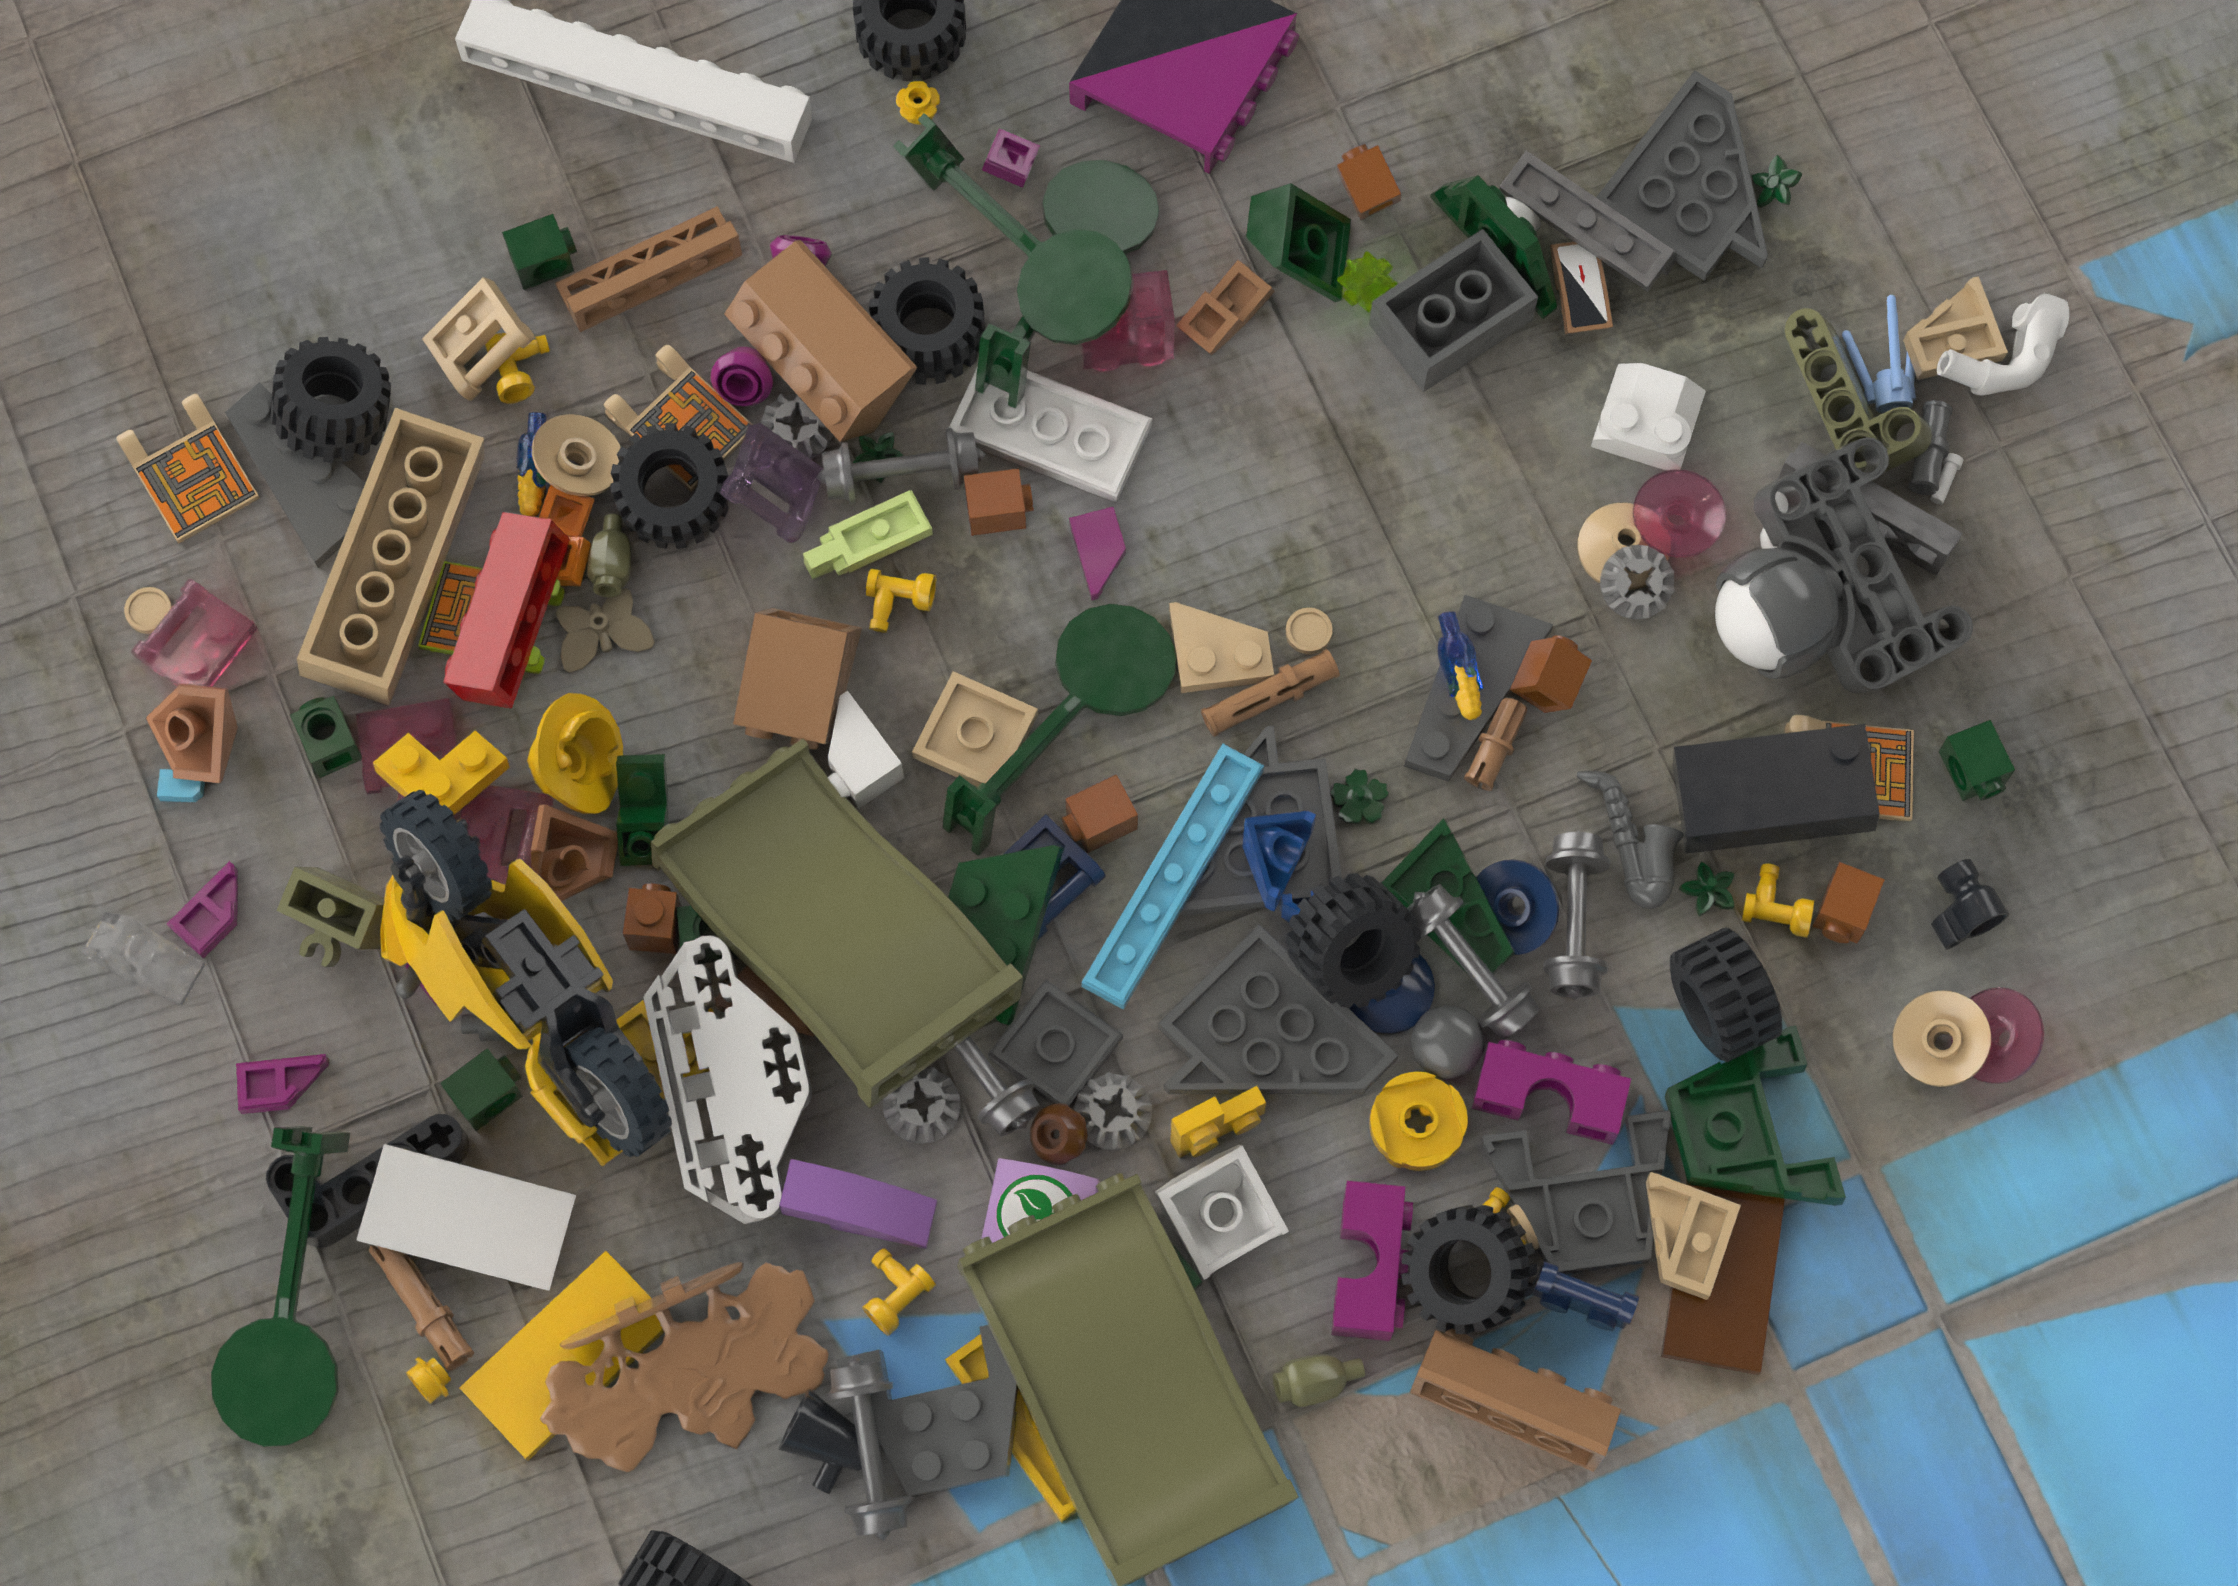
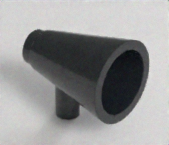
M808 1389L784 1433L778 1450L822 1461L823 1464L812 1485L830 1494L843 1467L855 1471L862 1470L856 1428L854 1423Z

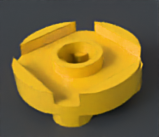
M1427 1072L1401 1074L1391 1079L1376 1096L1369 1117L1371 1137L1378 1151L1394 1167L1413 1171L1434 1169L1445 1164L1460 1149L1468 1125L1465 1103L1453 1086H1448L1444 1081L1436 1079L1435 1075ZM1419 1109L1421 1116H1430L1432 1123L1425 1126L1424 1133H1416L1414 1128L1406 1126L1405 1121L1411 1118L1412 1110Z

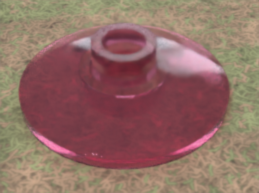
M1668 470L1654 475L1639 489L1633 504V521L1635 527L1640 532L1642 540L1649 547L1671 557H1691L1706 551L1718 540L1725 525L1726 509L1718 489L1705 477L1687 470ZM1678 514L1684 518L1685 523L1683 525L1673 524L1670 522L1669 516Z
M1995 987L1978 992L1969 999L1980 1007L1989 1022L1991 1049L1986 1062L1973 1078L1990 1084H2003L2014 1081L2032 1068L2041 1053L2044 1042V1025L2041 1015L2029 998L2015 990ZM2008 1030L2010 1032L2009 1041L2002 1047L1999 1043V1037L2002 1032Z

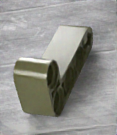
M1809 308L1797 310L1790 315L1785 325L1786 339L1835 449L1862 438H1875L1882 442L1889 455V462L1885 472L1925 452L1931 444L1932 432L1927 422L1915 411L1908 407H1897L1874 417L1836 330L1831 323L1819 312ZM1811 327H1815L1812 330V334L1816 343L1821 347L1819 349H1816L1807 341L1809 338L1808 330ZM1836 364L1837 371L1835 376L1827 382H1820V375L1823 369L1828 365ZM1848 404H1854L1855 411L1852 417L1845 422H1838L1837 417L1841 408ZM1907 423H1915V431L1912 437L1906 441H1897L1899 429ZM1855 452V454H1854V462H1855V465L1857 466V468H1858L1859 470H1861L1862 472H1865L1867 463H1866V461H1863V462H1860V463H1859V462H1856V460H1855L1856 452Z

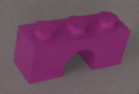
M1500 1040L1498 1044L1488 1043L1471 1109L1519 1121L1525 1099L1531 1093L1538 1090H1551L1562 1096L1568 1105L1569 1121L1566 1133L1611 1145L1614 1144L1619 1134L1631 1078L1621 1076L1620 1070L1608 1065L1595 1064L1592 1068L1573 1064V1058L1561 1053L1547 1052L1545 1056L1526 1052L1527 1048L1524 1045L1514 1041Z
M1346 1181L1340 1239L1360 1241L1370 1247L1376 1257L1377 1267L1371 1274L1363 1278L1338 1277L1335 1287L1331 1335L1390 1341L1394 1327L1403 1328L1405 1299L1396 1298L1398 1279H1402V1274L1408 1272V1265L1402 1264L1403 1253L1409 1250L1400 1249L1402 1231H1411L1413 1202L1404 1201L1406 1186Z

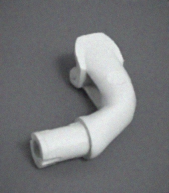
M2044 293L2038 296L2032 304L2024 303L2017 307L2012 316V327L2017 329L2012 358L2008 365H2000L1989 359H1984L1981 362L1949 349L1939 359L1937 375L1970 387L1973 394L1981 396L2027 388L2042 377L2051 362L2057 340L2064 336L2069 321L2068 302L2059 297Z

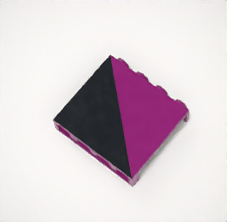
M1121 0L1069 82L1070 104L1086 111L1091 101L1095 99L1204 154V172L1210 174L1218 160L1225 162L1230 155L1235 143L1233 135L1240 125L1246 127L1251 121L1257 107V103L1254 101L1260 91L1268 92L1273 85L1278 73L1276 65L1281 57L1285 56L1288 58L1295 49L1299 39V34L1295 32L1297 13L1271 0Z

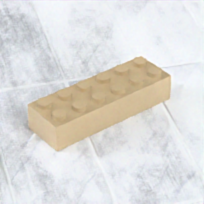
M398 408L394 409L298 654L297 663L300 676L388 706L390 705L484 460L483 437Z

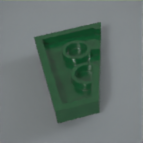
M1443 818L1382 883L1406 908L1413 903L1415 892L1426 893L1439 884L1452 897L1460 896L1463 904L1448 919L1494 975L1515 954V951L1446 819ZM1433 930L1427 935L1464 970Z

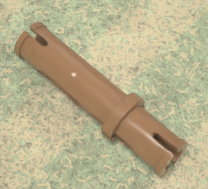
M1325 649L1321 653L1295 666L1290 667L1289 664L1280 667L1278 674L1208 708L1201 709V714L1211 735L1215 737L1219 733L1291 698L1293 701L1304 698L1303 692L1334 677H1339L1340 673L1333 656Z
M371 1246L369 1248L370 1254L380 1265L389 1282L416 1321L415 1329L421 1337L426 1336L438 1353L445 1368L449 1371L466 1363L468 1358L474 1355V1351L456 1328L452 1320L454 1314L448 1305L443 1307L409 1255L380 1246Z

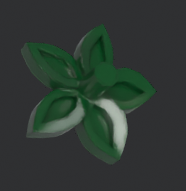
M1776 155L1770 162L1768 173L1761 172L1751 175L1754 183L1764 188L1758 197L1757 206L1760 208L1771 203L1774 198L1784 205H1790L1791 194L1789 188L1798 184L1802 173L1794 169H1788L1782 157Z
M893 432L881 435L878 438V443L872 438L862 435L859 436V446L865 453L857 456L853 463L902 457L904 455L893 448ZM886 477L877 478L876 480L882 484Z
M1701 861L1696 872L1698 880L1687 881L1679 887V890L1687 895L1698 896L1696 911L1699 917L1707 913L1713 904L1720 909H1734L1732 894L1727 889L1730 887L1735 873L1723 871L1717 873L1714 877L1710 867Z

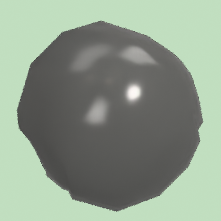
M1451 1005L1430 1009L1423 1014L1415 1024L1410 1040L1414 1060L1427 1073L1443 1079L1457 1078L1471 1071L1480 1059L1485 1047L1484 1033L1478 1020L1466 1009Z

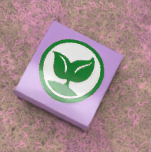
M998 1158L982 1238L989 1236L993 1243L1010 1235L1007 1228L1023 1218L1034 1215L1036 1221H1039L1054 1214L1051 1207L1069 1196L1078 1194L1080 1199L1083 1200L1098 1193L1096 1185L1100 1183V1180L1061 1169Z

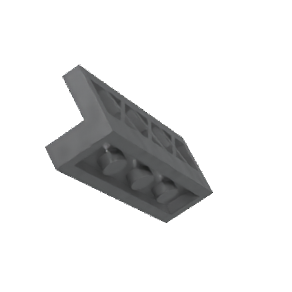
M1528 151L1524 152L1499 186L1500 191L1504 195L1524 203L1541 220L1647 292L1661 273L1667 276L1675 265V250Z
M1801 441L1795 452H1791L1784 462L1778 479L1817 460L1825 454ZM1817 471L1814 479L1815 484L1820 491L1825 493L1827 490V480L1822 473ZM1872 481L1860 486L1859 489L1889 549L1937 576L1963 533Z

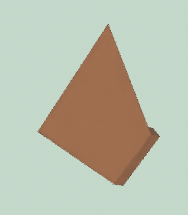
M179 684L146 717V720L173 770V778L221 783L238 729L228 689Z
M539 805L531 847V869L549 885L560 901H563L605 879L612 878L618 847L617 832L551 806Z

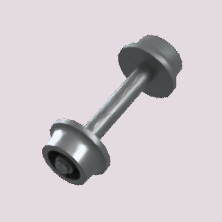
M952 428L946 429L948 450L851 463L848 443L845 442L837 450L822 453L824 470H821L816 478L823 484L826 483L829 500L847 499L850 504L856 503L853 483L855 481L951 468L954 489H960L964 483L965 475L979 474L978 462H981L986 454L981 449L976 448L973 432L956 433Z
M1579 830L1555 836L1552 854L1546 858V867L1549 870L1568 874L1566 956L1554 957L1544 961L1543 970L1549 974L1550 991L1553 994L1571 997L1574 1000L1599 994L1601 977L1607 974L1608 964L1604 960L1586 956L1587 875L1601 873L1609 869L1610 859L1604 855L1603 839L1600 836L1580 832Z
M1441 884L1433 887L1426 893L1415 892L1413 903L1407 909L1417 920L1416 926L1420 929L1421 938L1433 930L1492 1003V1006L1478 1019L1479 1025L1481 1027H1490L1500 1039H1504L1516 1031H1526L1528 1021L1539 1011L1538 1005L1530 995L1532 986L1529 982L1517 986L1510 992L1504 989L1448 919L1463 904L1460 896L1452 897Z
M970 1036L954 1047L992 1098L979 1113L977 1118L982 1124H991L1001 1137L1017 1129H1026L1028 1121L1041 1108L1032 1094L1033 1083L1026 1079L1007 1088Z
M853 1356L848 1362V1366L830 1370L831 1390L829 1393H826L827 1400L851 1397L867 1502L847 1506L844 1510L845 1514H849L853 1519L856 1535L875 1534L876 1537L884 1541L890 1534V1531L908 1526L906 1508L912 1502L911 1496L887 1498L870 1393L893 1389V1383L886 1380L881 1361L863 1364V1360Z

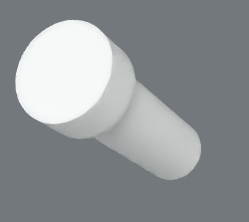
M1949 453L1944 459V467L1938 483L1939 490L1931 495L1930 498L1933 503L1939 505L1944 503L1957 470H1960L1964 461L1961 456Z

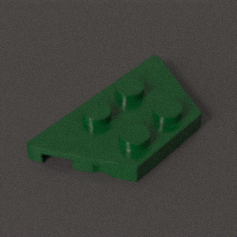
M1479 175L1446 183L1430 195V198L1467 238H1470L1482 229L1487 233L1538 296L1535 311L1542 319H1545L1557 309L1556 299L1537 233L1527 219L1524 217L1518 218L1507 206L1504 195L1496 186H1488Z
M1056 845L958 863L948 896L986 939L1006 966L1011 963L1023 976L1021 994L1064 852L1063 847ZM1020 999L995 1018L1002 1024L1010 1025L1014 1021Z

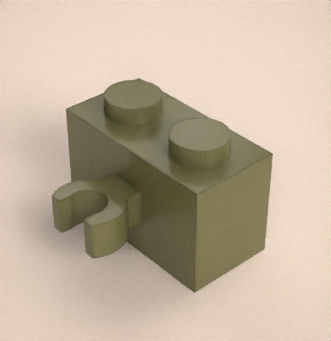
M294 867L276 911L315 929L314 934L308 935L302 941L299 955L312 957L316 947L322 944L325 949V955L321 965L324 967H334L341 957L339 941L358 950L381 949L380 925L384 904L383 897L319 867Z

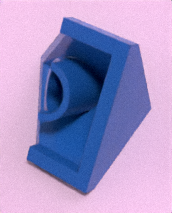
M1301 811L1245 818L1242 848L1264 905L1271 911L1275 912L1313 833L1316 814L1312 812Z

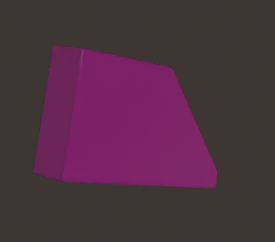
M1114 507L1069 518V526L1091 601L1099 599L1104 586L1126 554V547Z
M229 861L167 923V926L203 959L237 926L238 870L235 865Z
M326 1054L236 1063L238 1111L241 1114L290 1109L329 1066L328 1056Z

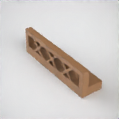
M718 206L568 276L556 282L555 286L579 332H582L742 256L739 235L731 221L726 223ZM715 223L716 228L695 237L697 231ZM665 246L674 247L655 256L657 250ZM625 265L633 266L615 275L617 269ZM585 284L591 285V287L575 295L570 293V291Z

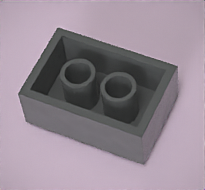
M1482 229L1373 300L1369 325L1419 388L1425 392L1531 322L1534 317L1538 296Z

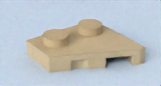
M1979 276L1971 278L1961 291L1950 300L1946 299L1927 319H1922L1906 333L1903 339L1918 380L1938 376L1937 365L1939 359L1949 349L1981 362L1984 359H1989L1994 363L2003 361L2008 353Z
M1177 602L1169 603L1181 693L1257 684L1274 676L1267 631Z
M1650 1172L1646 1180V1188L1660 1283L1707 1300L1711 1295L1741 1205Z

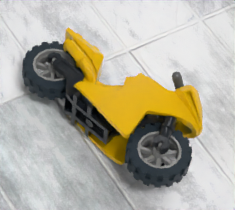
M423 790L413 791L384 810L380 815L382 820L380 830L386 836L383 841L387 850L392 852L394 863L391 864L392 876L385 889L380 925L381 956L399 966L407 962L410 965L396 986L397 995L403 999L410 998L422 983L449 1022L457 1018L467 1008L517 1049L529 1048L525 1070L532 1089V1096L569 1138H574L578 1144L583 1143L590 1150L602 1167L622 1152L628 1157L634 1155L638 1157L667 1136L671 1131L669 1127L672 1126V1119L667 1115V1112L670 1110L666 1100L660 1096L662 1091L655 1081L654 1075L649 1073L642 1057L619 1028L613 1006L608 1000L595 994L601 989L609 992L612 989L613 979L585 931L549 885L521 859H517L509 864L505 885L491 880L487 876V873H489L487 864L479 856V853H481L478 848L481 846L480 839L476 835L471 837L468 834V823L466 820L460 818L456 821L453 818V812L445 804L441 806L438 798L432 794L426 795ZM483 912L490 915L486 917L474 916ZM533 1039L532 1045L529 1043V1040Z

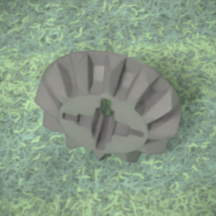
M780 393L776 401L771 405H766L762 421H760L762 438L768 449L776 456L789 461H804L819 455L826 449L833 437L830 430L796 393L789 395ZM796 411H800L803 422L808 423L809 426H802L797 440H794L791 427L785 425V423L792 422Z
M1645 545L1627 546L1616 551L1605 563L1600 577L1601 593L1607 605L1620 616L1629 619L1650 618L1666 608L1671 595L1675 592V571L1671 568L1665 555ZM1624 568L1636 574H1641L1651 568L1652 570L1648 573L1649 577L1645 583L1652 595L1637 590L1625 597L1624 595L1629 591L1628 588L1632 582Z
M934 1067L925 1068L885 1097L883 1102L884 1116L891 1130L900 1138L918 1144L931 1143L947 1135L955 1126L961 1108L960 1096L951 1078L937 1071ZM916 1087H920L926 1099L934 1098L937 1100L935 1104L928 1106L929 1114H927L928 1122L923 1123L922 1116H919L917 1109H908V1104L915 1102L914 1094H916Z
M1108 1072L1103 1076L1090 1079L1083 1090L1077 1095L1075 1111L1081 1114L1086 1121L1087 1140L1097 1147L1107 1150L1127 1148L1138 1142L1149 1128L1152 1118V1104L1145 1087L1133 1080L1130 1075L1123 1076ZM1118 1094H1122L1121 1109L1127 1113V1116L1124 1118L1116 1116L1112 1122H1109L1108 1127L1104 1128L1105 1111L1099 1107V1104H1111L1114 1098L1117 1099Z

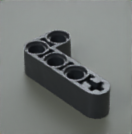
M447 1114L430 1116L387 1143V1145L417 1153L419 1152L416 1149L422 1146L428 1156L458 1164L466 1158L469 1151V1140L465 1131L453 1117ZM443 1133L449 1137L451 1142L444 1149L439 1145L437 1139ZM383 1147L323 1185L317 1177L311 1216L316 1212L326 1211L328 1212V1221L322 1229L308 1232L307 1243L316 1248H325L360 1228L368 1199L360 1204L349 1203V1195L356 1186L361 1184H367L372 1188ZM283 1155L276 1158L266 1171L268 1188L287 1219L292 1191H283L282 1182L291 1173L294 1155Z

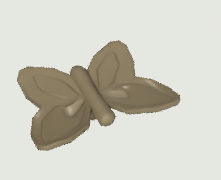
M622 589L621 594L616 597H608L602 608L596 603L592 604L590 612L580 606H562L557 609L556 615L560 626L568 633L562 642L560 655L564 670L570 673L583 669L596 656L599 642L603 652H610L613 648L610 638L620 648L640 652L653 647L655 642L651 630L641 618L632 615L633 599L629 589Z

